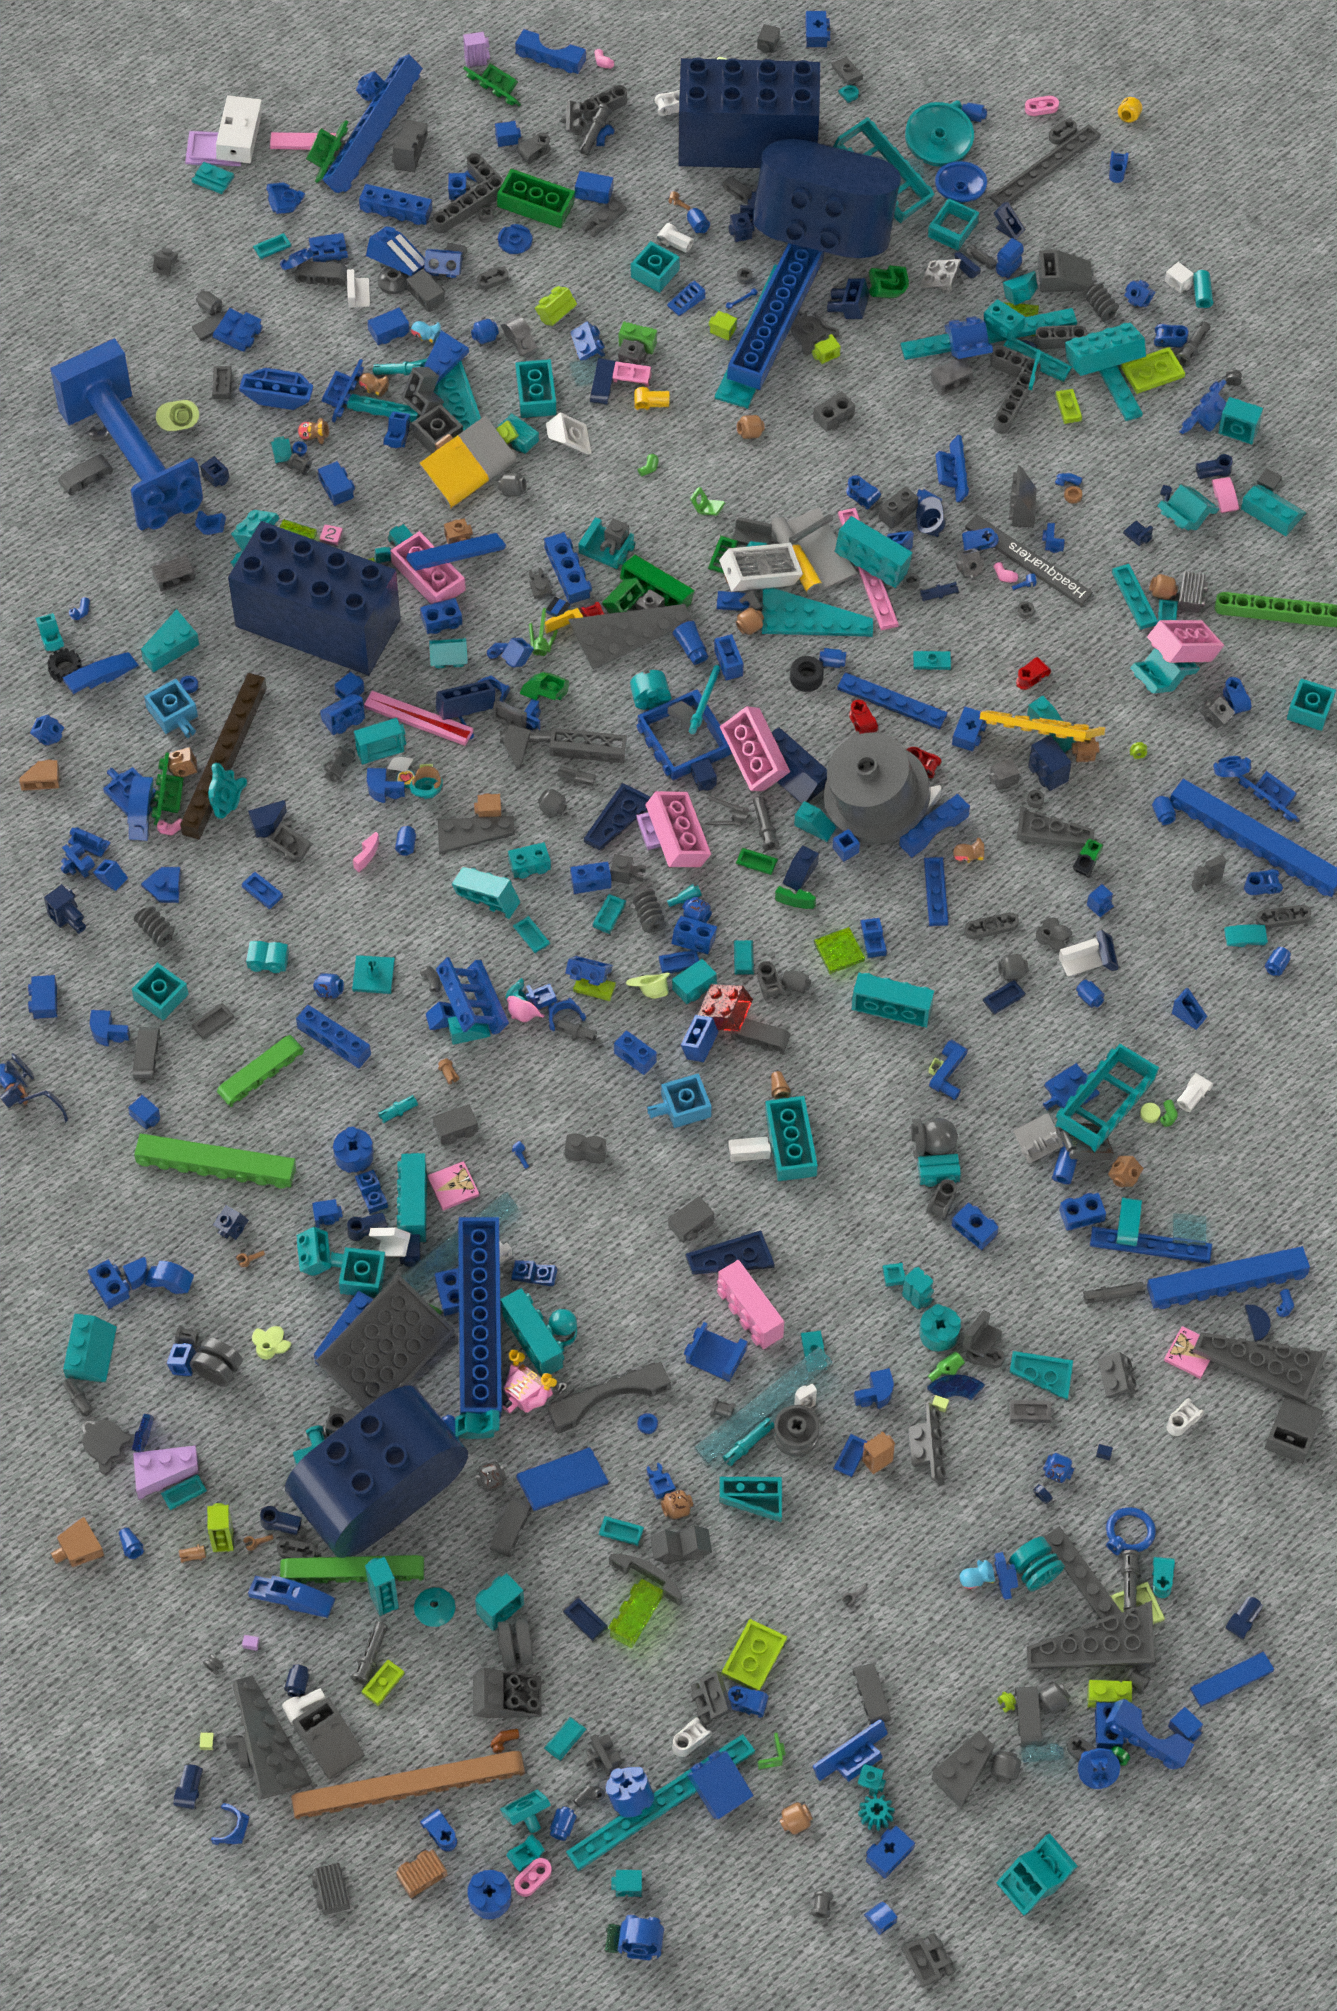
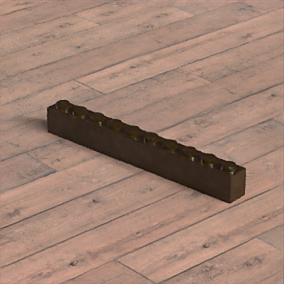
M247 673L180 823L182 835L198 840L201 839L213 811L208 795L213 776L212 765L220 763L225 771L231 770L266 692L265 677Z

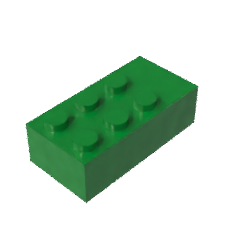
M512 168L497 193V207L558 228H562L575 203L574 190Z

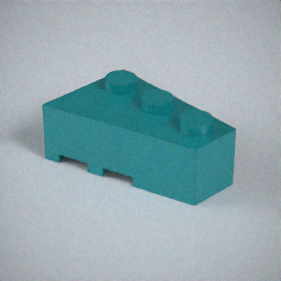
M176 609L141 648L142 659L154 673L199 645L198 633Z
M462 867L452 882L457 895L476 904L482 902L490 906L489 910L493 912L497 909L503 912L507 919L511 918L521 902L510 879L498 877L489 872L484 873L475 868Z
M720 1477L719 1503L782 1522V1477Z

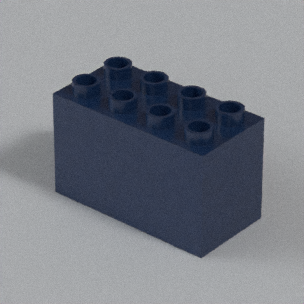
M681 58L678 166L760 168L763 150L773 142L784 139H801L818 143L820 62L806 60L774 61L771 59Z
M260 521L228 576L235 627L370 676L401 620L396 569Z

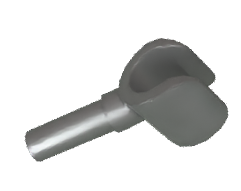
M864 1584L853 1593H845L842 1600L844 1601L847 1597H851L852 1601L848 1604V1607H852L855 1604V1599L868 1588L867 1585Z

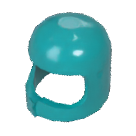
M558 1309L554 1311L548 1321V1325L554 1334L566 1336L575 1331L572 1339L561 1342L564 1348L571 1345L577 1337V1319L570 1310Z

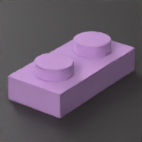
M649 813L636 815L647 850L661 847Z

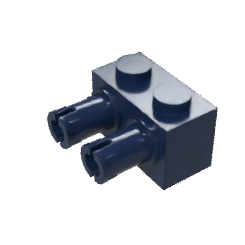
M850 278L847 281L846 288L831 289V299H842V301H828L827 311L829 313L843 312L846 319H863L870 294L865 278Z
M61 884L44 897L48 916L59 928L69 924L80 934L86 929V925L82 922L84 915L77 909L78 905L75 902L74 898L76 896L70 888L66 889Z

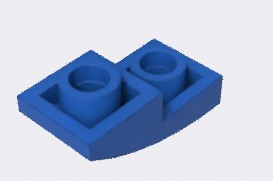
M374 1169L356 1175L355 1179L369 1214L388 1208V1203L381 1190Z
M515 1260L511 1279L554 1287L557 1267L555 1265H536L534 1261Z

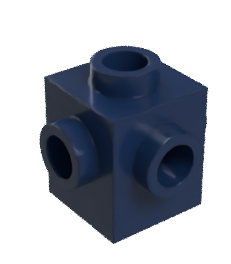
M743 212L730 215L728 229L730 236L733 235L734 241L739 242L752 239V232L755 231L753 221H750L748 213Z
M225 1205L221 1213L216 1217L213 1226L219 1229L217 1233L222 1237L228 1239L230 1236L237 1240L249 1220L238 1211Z

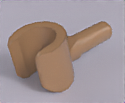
M672 191L669 203H672V200H674V205L677 204L689 210L691 207L679 200V193Z
M261 1251L249 1256L241 1253L237 1255L236 1259L239 1261L245 1258L246 1260L239 1265L247 1267L250 1261L264 1256L265 1252Z
M273 1535L258 1539L247 1536L243 1541L244 1543L253 1541L252 1545L246 1547L247 1550L252 1551L256 1549L257 1545L273 1540Z

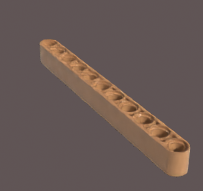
M511 1751L300 1792L291 1796L294 1818L301 1819L300 1817L319 1816L323 1812L330 1811V1813H334L349 1807L355 1809L364 1807V1804L372 1803V1805L385 1803V1800L390 1799L396 1801L406 1799V1796L410 1795L415 1797L428 1794L427 1792L436 1791L437 1793L447 1791L452 1787H467L477 1782L478 1784H483L498 1778L499 1780L509 1779L513 1775L518 1774L523 1776L525 1768L522 1753L520 1751Z

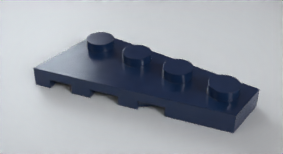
M622 783L584 837V843L598 850L604 848L636 820V815L643 814L647 810L646 803L651 797Z
M761 1230L685 1254L692 1274L717 1273L737 1260L741 1262L746 1270L775 1268Z

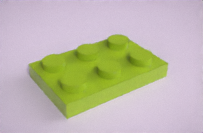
M1170 347L1147 354L1146 357L1121 364V369L1136 394L1185 378V371Z
M749 1619L721 1675L751 1690L761 1691L787 1641V1636Z

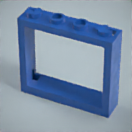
M698 689L638 715L636 727L639 733L645 735L647 746L653 748L655 759L657 762L661 761L665 775H670L672 780L691 773V764L706 759L713 763L733 754L721 731L719 722L708 705H706L702 717L719 748L679 766H673L648 726L670 716L668 714V707L680 701L689 706H694L697 710L702 698Z

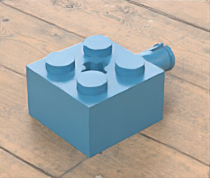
M177 679L144 696L147 710L165 734L178 727L185 734L186 738H190L189 732L192 736L196 733L195 728L189 722L198 717L196 704Z
M699 1073L661 1084L663 1103L647 1107L650 1119L667 1114L674 1128L710 1118L712 1109Z

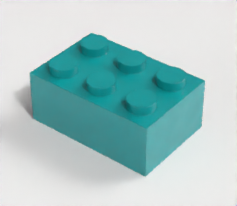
M551 359L515 362L521 418L557 415Z

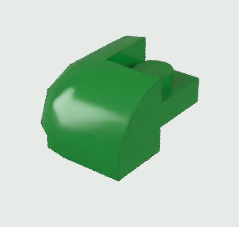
M889 265L887 270L871 268L868 272L871 282L869 292L872 297L898 298L905 293L909 286L906 267Z
M541 672L532 676L522 686L520 694L536 701L541 696L552 700H561L568 692L569 681L552 673Z

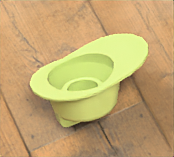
M189 400L162 404L156 412L158 425L166 431L188 429L193 427L199 419L197 406Z
M670 973L631 978L627 980L626 984L629 986H639L646 997L656 999L668 994L667 977Z

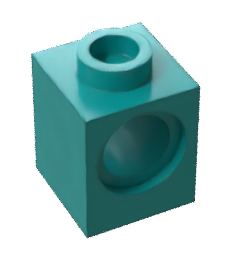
M616 1870V1877L611 1878V1890H616V1897H625V1895H628V1897H642V1870Z

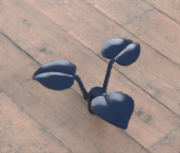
M12 1053L11 1060H14L23 1069V1075L19 1073L18 1069L9 1060L5 1063L4 1072L13 1075L18 1081L13 1087L11 1086L0 1095L3 1103L8 1108H11L17 1102L22 1104L24 1101L45 1095L61 1109L66 1123L68 1117L65 1107L50 1091L44 1090L21 1098L23 1092L19 1089L18 1085L22 1083L27 1088L28 1084L24 1078L28 1075L33 1080L34 1075L22 1059L15 1053Z

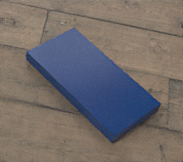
M591 1447L516 1475L533 1511L608 1484V1480Z

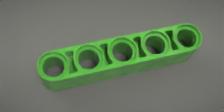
M291 1035L284 1037L218 1087L217 1093L232 1107L233 1103L237 1100H242L248 1095V1092L252 1089H257L264 1083V1080L280 1072L279 1069L283 1066H288L299 1054L302 1055L304 1048Z

